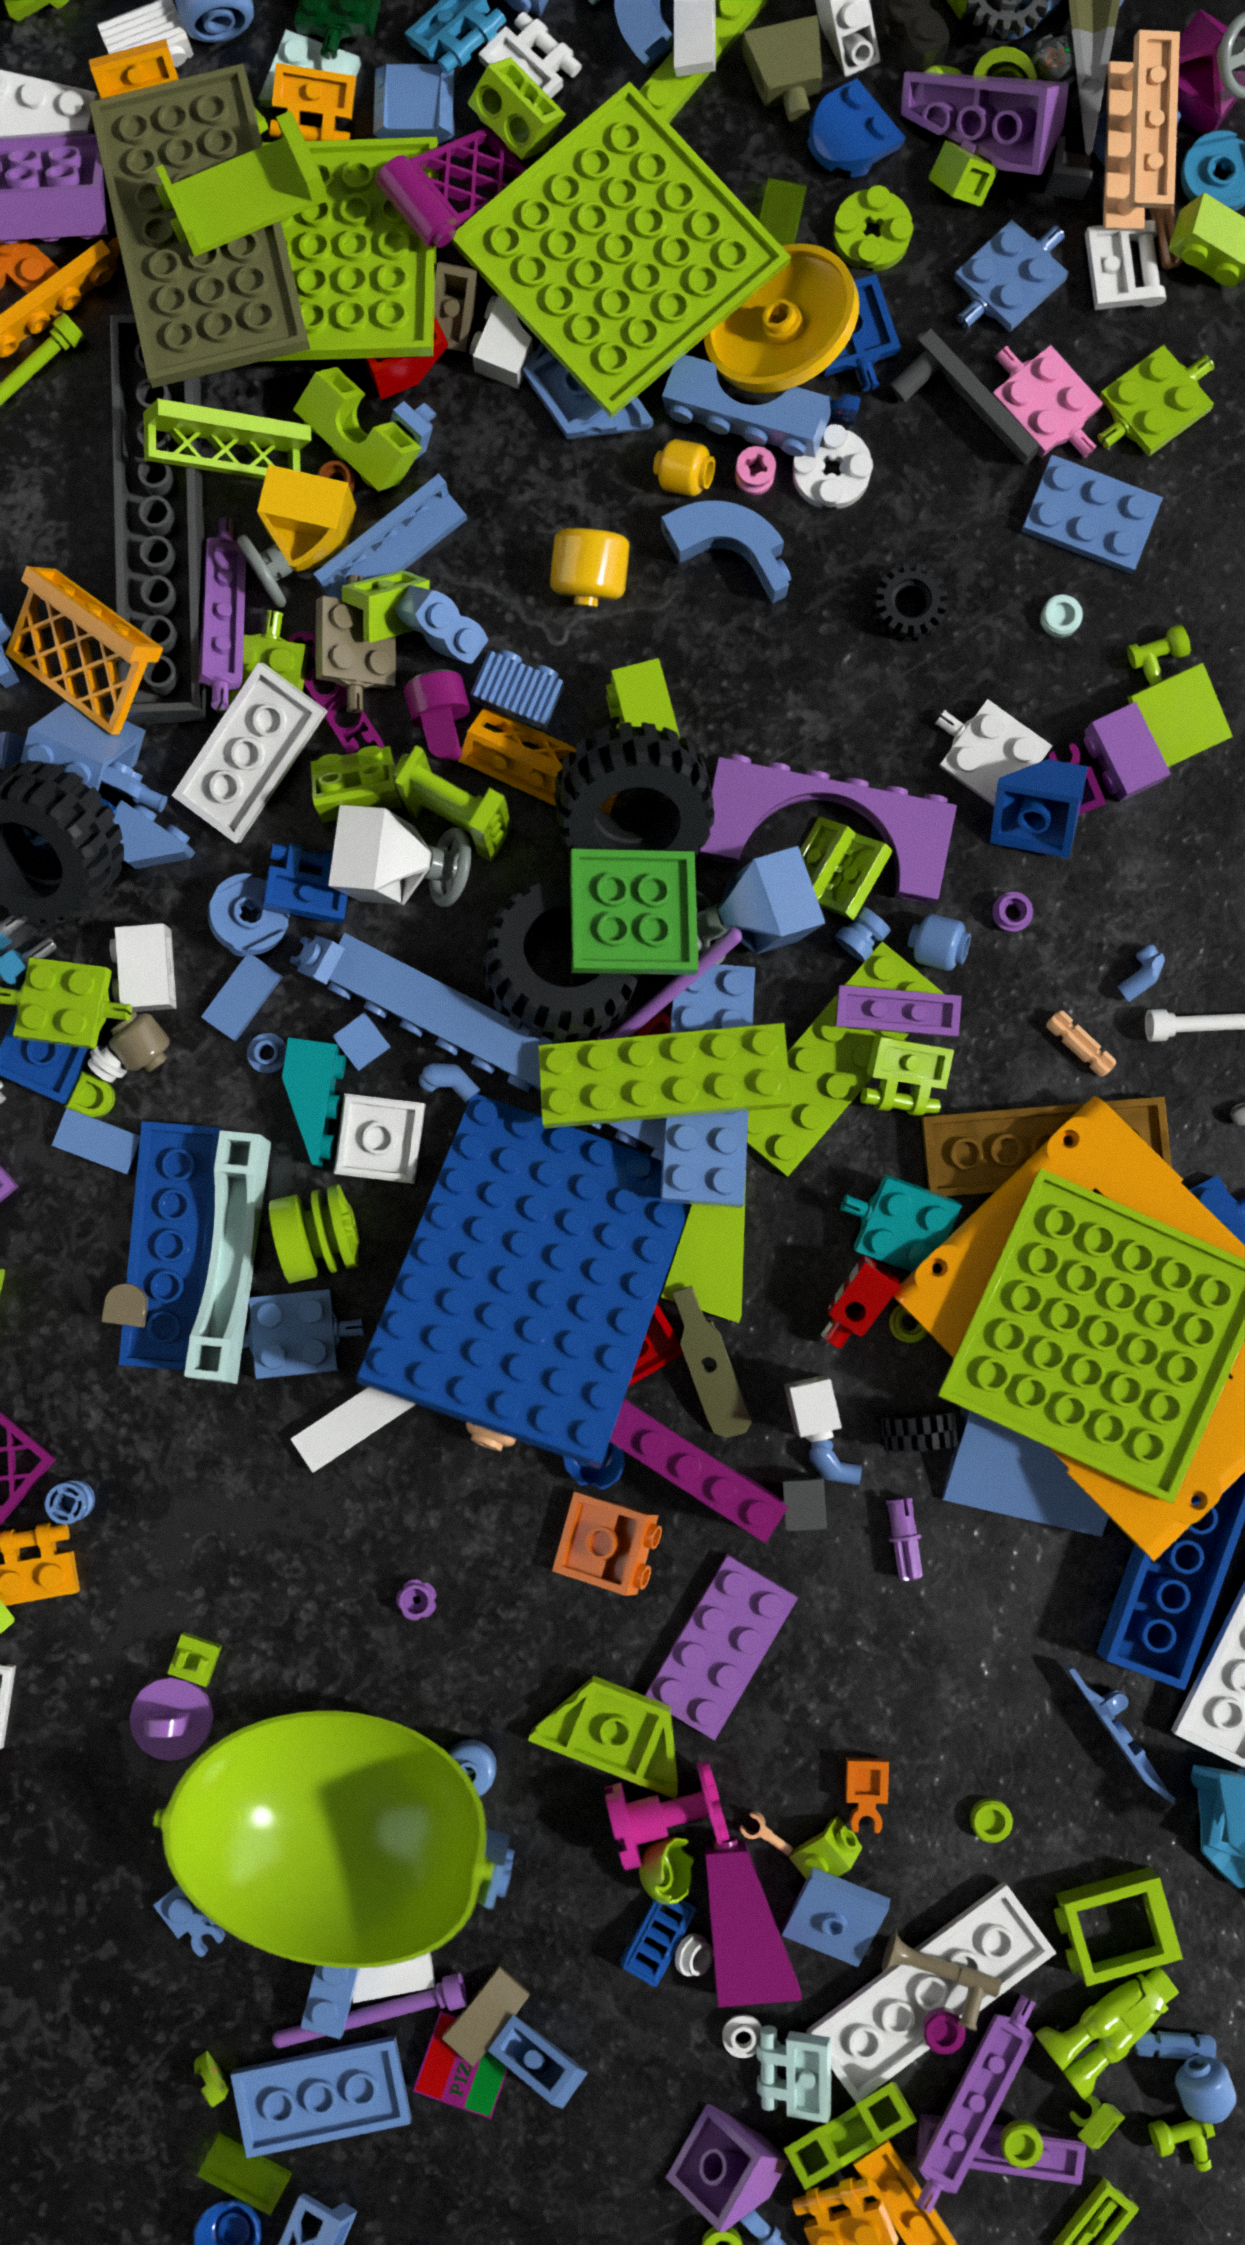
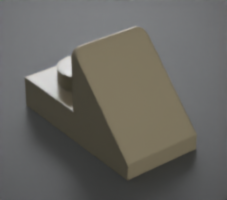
M438 262L435 277V316L448 341L447 349L467 352L470 343L474 308L479 302L478 270Z

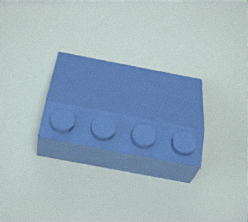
M962 1408L957 1428L958 1445L953 1446L942 1500L1102 1537L1109 1516L1065 1473L1068 1467L1047 1446Z

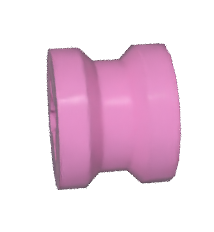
M760 446L748 447L741 452L737 459L735 481L741 491L755 496L769 490L773 484L776 462L772 453Z

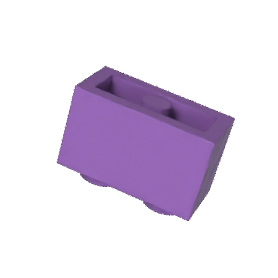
M1136 702L1093 721L1084 731L1086 735L1084 737L1085 747L1093 759H1098L1104 771L1101 774L1103 784L1109 794H1115L1118 802L1161 783L1171 774Z

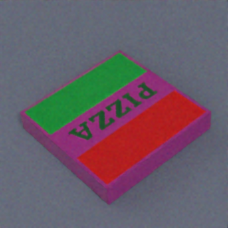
M446 2008L440 2009L413 2092L491 2119L508 2067L488 2050L472 2067L442 2039L443 2033L460 2013Z

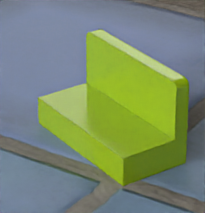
M405 570L343 585L342 602L363 610L364 640L373 643L414 631L399 619L395 607L411 585L429 589V580Z

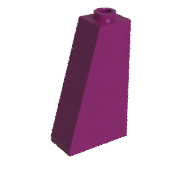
M729 1836V1840L722 1841V1844L718 1845L716 1838L712 1840L713 1844H704L718 2007L802 2000L797 1976L745 1841L737 1842L736 1837Z

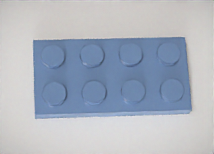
M396 2035L236 2068L231 2073L246 2159L408 2125L411 2122L412 2117Z

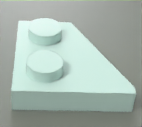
M286 30L260 93V104L265 108H273L272 97L276 63L357 76L361 66L359 56L338 49L335 59L332 60L331 55L330 60L326 59L320 54L323 43Z

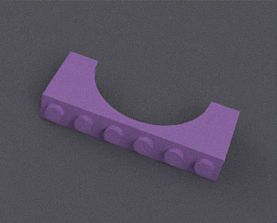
M728 754L727 758L719 757L712 788L715 813L714 825L710 828L711 835L707 843L700 847L699 859L738 866L740 855L748 838L762 821L771 814L798 802L811 800L829 801L851 808L865 817L878 830L885 843L893 850L891 857L895 871L894 898L931 906L938 901L957 805L947 803L948 799L946 797L936 794H925L924 798L908 795V790L896 786H885L884 790L870 788L867 781L856 778H846L845 782L829 779V774L817 770H807L806 774L791 772L790 766L777 762H767L766 766L751 764L750 758L738 754Z

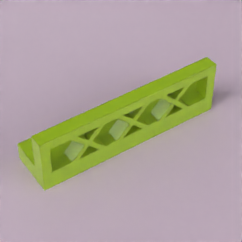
M157 399L143 412L144 460L265 480L268 464L273 465L267 458V455L272 450L288 452V469L300 471V450L311 442V425L164 399ZM156 430L168 432L180 447L174 452L156 450ZM184 435L191 436V437H190L189 439H186V438L184 437ZM197 437L205 438L218 453L211 459L201 457L190 443ZM234 444L245 445L256 459L249 465L241 464L229 449ZM222 456V458H223L225 461L217 460V459H219V458Z

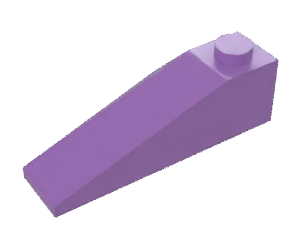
M907 71L904 72L901 115L937 135H944L961 144L962 149L970 153H977L992 161L991 164L1001 170L1040 175L1064 127L1069 83L1025 78Z

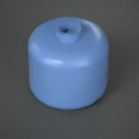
M175 0L181 25L185 32L191 38L201 42L217 43L228 41L243 33L249 27L254 17L252 0Z

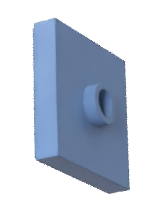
M813 1867L783 1925L781 1936L858 1967L890 1909V1899Z

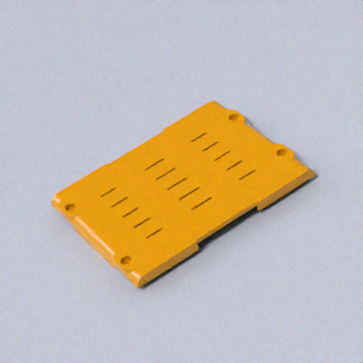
M1093 1096L900 1284V1287L892 1297L954 1359L1040 1168L1088 1190L1093 1191L1096 1189L1102 1196L1243 1259H1245V1245L1181 1183L1183 1178L1103 1100ZM1064 1137H1070L1072 1144L1066 1145L1063 1141ZM934 1264L941 1266L940 1273L933 1272L932 1266ZM1245 1341L1231 1369L1230 1375L1232 1378H1227L1173 1504L1049 1448L1068 1467L1065 1473L1153 1562L1189 1526L1198 1522L1217 1504L1221 1495L1245 1472ZM1194 1495L1199 1497L1197 1505H1193L1191 1502V1498Z

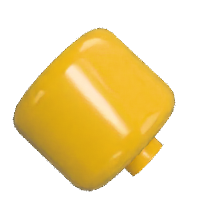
M564 528L559 530L555 534L553 542L550 587L559 595L574 598V605L597 607L598 601H614L620 598L626 588L630 548L628 539L618 533L597 529Z

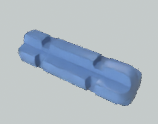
M1148 2030L1133 2045V2049L1138 2056L1153 2057L1154 2053H1156L1158 2057L1189 2059L1196 2055H1203L1207 2058L1216 2057V2042L1210 2035L1196 2034L1195 2038L1187 2033L1157 2031L1156 2035Z

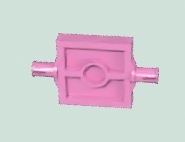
M1051 345L1037 357L1024 363L1020 362L1008 346L996 355L995 360L1003 366L1010 376L992 395L1039 444L1037 453L1041 458L1055 446L1067 441L1071 442L1083 458L1087 457L1097 445L1081 429L1086 420L1103 405L1101 400Z

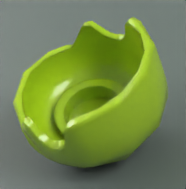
M670 1837L656 1840L646 1847L641 1857L642 1866L639 1867L641 1883L652 1900L659 1904H677L689 1893L693 1881L692 1865L695 1862V1858L686 1853L683 1848L688 1843L687 1839Z

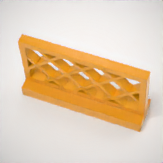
M26 566L21 581L29 589L5 654L108 733L120 735L147 663L158 662L163 647L57 569ZM43 599L46 603L49 618L40 622L37 608L40 600ZM70 619L76 638L66 642L62 621ZM51 626L55 647L46 649L42 630ZM28 635L32 636L36 653L30 657L22 652ZM97 639L103 658L93 662L89 641ZM78 646L82 667L73 670L69 649ZM58 654L62 675L55 677L51 671L49 657ZM124 659L131 665L123 682H120L116 661ZM105 666L109 687L100 690L95 669ZM83 674L85 675L89 695L84 697L79 695L75 677ZM110 694L114 704L111 718L105 714L102 697Z

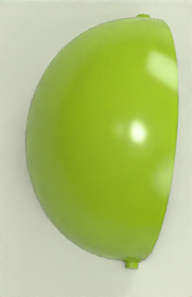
M343 1711L298 1712L263 1720L234 1732L210 1747L192 1764L178 1783L169 1805L165 1810L157 1809L154 1818V1827H160L163 1832L164 1850L173 1876L183 1892L199 1910L227 1932L259 1949L294 1961L318 1966L374 1968L410 1961L432 1952L453 1938L465 1925L475 1906L480 1884L483 1879H492L494 1862L486 1861L485 1857L486 1820L481 1800L469 1776L458 1762L444 1749L418 1732L389 1720L360 1713Z

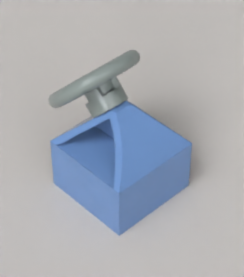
M798 846L753 859L728 880L721 902L713 905L702 892L696 890V904L702 909L699 911L696 907L698 956L710 947V941L715 940L716 942L731 928H737L741 931V943L756 955L798 942L825 924ZM724 955L713 966L721 964L724 961L726 955Z

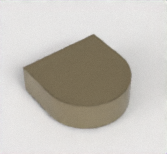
M119 1284L113 1287L106 1295L101 1322L145 1327L148 1311L147 1295L139 1286L134 1284Z

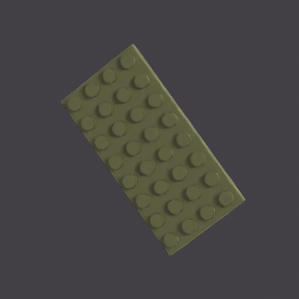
M244 64L90 101V110L147 377L151 387L156 388L311 349L281 221L194 257L188 242L179 243L170 219L176 217L173 209L165 212L155 187L162 184L155 168L160 165L164 166L171 183L174 184L263 146Z

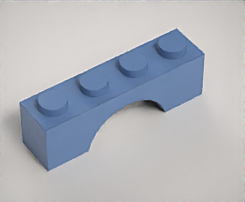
M684 355L673 365L662 394L666 414H669L677 422L689 424L691 421L706 425L709 430L717 434L726 435L728 432L737 434L758 446H764L766 443L781 447L785 453L795 457H802L803 455L816 456L831 416L829 396L799 387L787 389L780 397L769 403L761 405L739 403L730 398L720 387L716 363Z

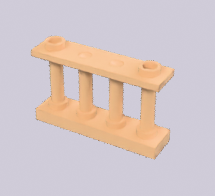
M1139 30L1134 35L1133 62L1110 61L1108 63L1103 229L1142 231L1144 229L1145 208L1169 209L1174 205L1180 32Z

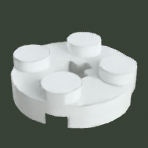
M829 425L825 429L815 457L808 455L794 457V485L802 498L813 506L823 508V506H836L835 509L845 508L856 502L867 489L873 461L866 444L859 436L845 430L841 425ZM827 460L832 462L838 461L841 464L839 467L841 475L836 476L834 473H830L826 476L823 473L826 466L824 462Z

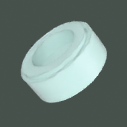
M1057 595L1045 604L1041 611L1040 620L1042 627L1048 634L1062 638L1076 631L1082 621L1083 612L1080 604L1073 597Z

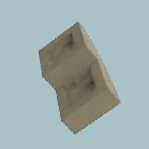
M499 1965L474 1993L467 2007L446 2029L442 2039L473 2067L490 2048L510 2018L517 2014L530 1996V1993Z

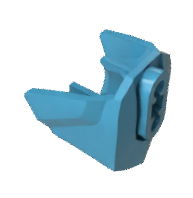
M1193 1765L1191 1781L1194 1787L1197 1788L1201 1853L1236 1888H1244L1245 1769H1238L1236 1773L1231 1770Z

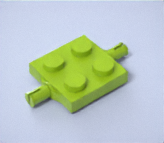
M1163 345L1101 391L1099 399L1111 412L1114 424L1097 435L1100 444L1103 443V447L1108 449L1125 435L1127 438L1135 441L1147 456L1150 457L1211 411L1214 403L1199 387L1197 380L1214 369L1212 360L1208 362L1209 357L1203 355L1201 359L1189 368H1186Z
M267 610L264 633L255 635L244 634L242 683L239 690L231 689L228 691L229 707L258 663L266 664L303 692L310 647L305 644L287 642L279 637L284 613ZM218 705L216 712L225 714L228 708L226 710H219Z
M29 957L25 981L21 989L15 990L0 987V1004L17 1006L18 1013L13 1036L19 1040L96 1050L99 1032L106 1019L130 1021L131 1015L128 1013H132V1005L110 1002L108 989L112 971L107 967Z

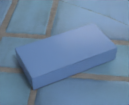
M247 954L201 1018L236 1042L283 977L254 955Z
M66 1108L51 1146L130 1175L139 1153L140 1136Z

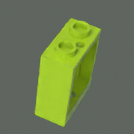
M1151 1867L1056 1893L1060 1907L1053 1909L1060 1933L1068 1934L1071 1948L1065 1949L1066 1958L1072 1974L1079 1973L1086 1986L1183 1959L1160 1877ZM1141 1894L1155 1946L1091 1964L1077 1912Z

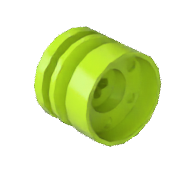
M339 1184L328 1186V1206H326L324 1197L319 1189L312 1190L311 1210H305L298 1195L283 1197L269 1202V1215L275 1247L282 1270L289 1283L317 1277V1258L320 1257L324 1258L331 1273L339 1272L338 1253H341L347 1269L359 1267L358 1245L360 1240L352 1207L347 1202Z

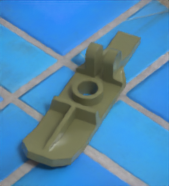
M693 1285L674 1290L672 1293L684 1324L680 1345L713 1433L725 1438L746 1433L752 1423V1418L744 1402L720 1331L715 1328L712 1320L706 1321ZM706 1357H711L716 1361L717 1365L713 1368H708L703 1364L702 1360Z

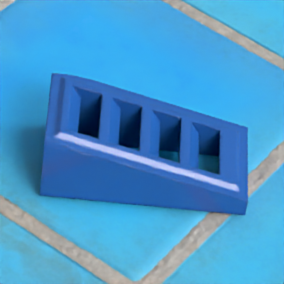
M684 1898L677 1904L666 1905L682 1915L679 1921L661 1912L662 1904L652 1901L621 1956V1967L653 1987H657L697 1910L696 1905ZM654 1920L673 1930L671 1936L653 1927ZM646 1936L664 1946L662 1952L645 1943ZM640 1952L655 1961L654 1966L637 1958V1953Z

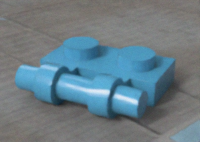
M440 0L404 34L410 46L432 62L446 52L437 62L443 72L449 74L456 66L463 67L471 60L470 54L483 42L486 44L491 42L497 36L496 30L506 22V18L497 8L485 17L484 15L490 11L486 0ZM470 28L472 29L461 40H458L466 31H468Z

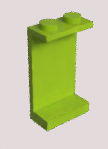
M291 111L276 117L282 134L281 139L174 184L171 183L163 165L155 167L162 183L155 187L165 212L171 209L174 210L176 217L170 219L171 225L179 243L188 242L194 257L329 201L320 171Z

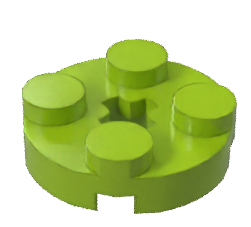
M876 185L870 189L858 191L841 204L836 214L833 233L835 248L847 264L857 269H860V266L873 268V271H883L891 268L906 253L913 233L912 217L904 202L896 195L890 193L884 186ZM872 222L873 224L877 223L880 225L879 232L881 236L878 238L874 234L866 236L863 233L866 230V224Z

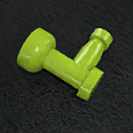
M1181 624L1169 628L1166 632V637L1142 646H1138L1136 643L1127 646V655L1133 669L1143 667L1144 674L1150 684L1148 687L1162 681L1157 657L1171 653L1176 658H1182L1190 655L1191 652L1187 632Z
M1195 2119L1168 2126L1162 2120L1153 2121L1148 2124L1153 2145L1160 2158L1171 2155L1174 2152L1176 2143L1188 2140L1194 2156L1195 2169L1199 2172H1205L1212 2168L1205 2138L1208 2139L1215 2136L1213 2124H1206Z

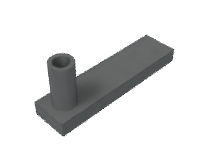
M932 329L919 339V352L921 354L889 384L892 392L905 403L938 371L1019 460L1026 465L1037 455L1039 444Z

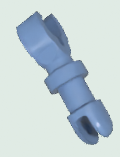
M755 2209L740 2220L758 2238V2245H789L780 2238L781 2231L775 2225L769 2226Z

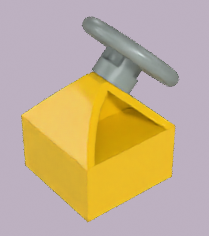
M268 464L257 513L274 545L258 553L246 535H240L237 543L263 588L277 607L282 608L286 605L285 596L278 586L277 580L286 577L293 571L299 572L323 566L348 546L357 511L348 482Z

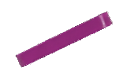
M299 631L288 638L287 642L299 644L303 642L307 646L314 645L310 652L316 662V636L308 631ZM307 664L306 671L310 672L305 675L304 685L313 700L328 711L325 719L347 754L357 753L360 750V746L353 736L357 735L364 727H367L368 731L361 732V735L367 745L373 746L376 744L380 748L384 747L380 736L364 711L357 713V721L352 727L342 728L336 724L335 716L340 709L347 708V688L336 683V687L331 693L327 695L317 693L314 689L316 681L315 667L311 670ZM353 737L349 742H346L345 738Z

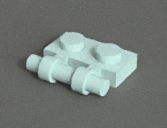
M770 2025L763 2026L761 2028V2041L757 2043V2059L761 2062V2074L757 2077V2092L761 2096V2107L764 2110L772 2111L777 2109L778 2100L787 2101V2117L828 2123L831 2115V2037L790 2031L786 2039V2045H781L777 2041L776 2027ZM777 2065L786 2067V2080L781 2079L777 2074Z

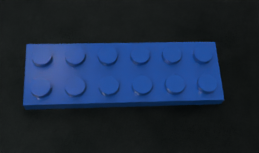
M146 1121L141 1123L126 1284L137 1285L145 1292L148 1298V1311L145 1327L122 1325L118 1365L185 1370L190 1334L201 1305L211 1257L215 1214L214 1167L220 1130L225 1131V1128Z

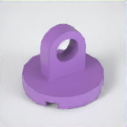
M172 1675L158 1678L141 1690L132 1703L129 1722L132 1736L143 1751L153 1758L173 1761L188 1757L202 1746L211 1733L214 1715L211 1700L206 1692H203L197 1684Z

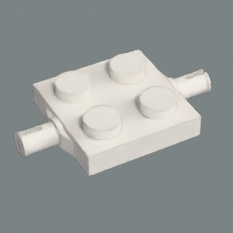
M988 699L976 716L965 724L946 710L935 723L955 737L951 750L939 767L994 807L999 778L1041 762L1052 748L1051 744Z

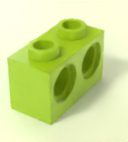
M511 57L487 66L467 102L478 114L480 121L490 127L505 142L508 150L517 155L521 160L544 151L566 115Z

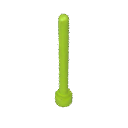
M64 312L52 322L54 327L49 331L51 336L0 383V406L62 348L65 351L71 346L75 349L86 338Z

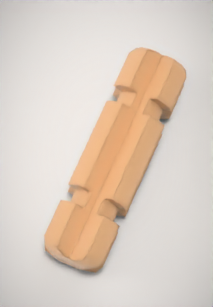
M1062 1010L1056 1012L1048 1020L1047 1028L1055 1036H1062L1063 1039L1061 1041L1084 1063L1088 1061L1091 1064L1089 1067L1098 1076L1102 1077L1108 1074L1115 1066L1116 1060L1107 1051L1102 1052L1100 1050L1101 1045L1078 1024L1074 1026L1071 1023L1073 1019Z

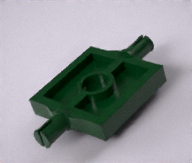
M299 0L294 25L298 34L324 37L320 54L329 60L331 55L333 60L337 57L339 43L342 38L353 35L374 34L381 0Z

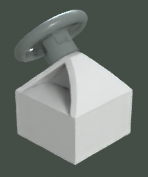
M339 806L328 886L358 901L404 905L422 879L425 878L429 879L430 894L438 906L448 907L456 902L466 885L471 865V845L469 837L463 829L459 827L448 829L441 836L436 847L427 846L414 825L386 808ZM441 881L446 882L447 893L445 895L441 889Z

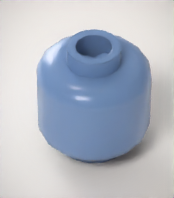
M929 914L923 919L921 925L914 924L912 926L908 947L914 948V957L917 963L950 971L957 963H964L970 946L971 934L966 933L964 923L959 920Z
M475 1739L462 1740L454 1744L447 1753L458 1762L469 1776L478 1795L485 1794L492 1786L497 1770L496 1758L492 1750L485 1743Z
M1196 2055L1187 2059L1185 2064L1176 2073L1175 2085L1183 2107L1190 2117L1206 2124H1216L1224 2121L1229 2116L1236 2104V2091L1223 2062L1216 2058Z

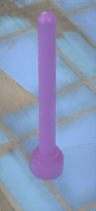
M737 928L729 929L699 955L698 972L696 975H676L612 1032L605 1031L603 1034H596L590 1040L631 1037L742 940L741 931Z
M460 1972L444 1976L442 1982L436 1983V1988L349 2011L344 2031L437 2005L441 2009L448 2007L450 2011L467 2007L468 1999L463 1977ZM301 2025L275 2032L272 2042L275 2047L283 2048L326 2035L301 2029Z

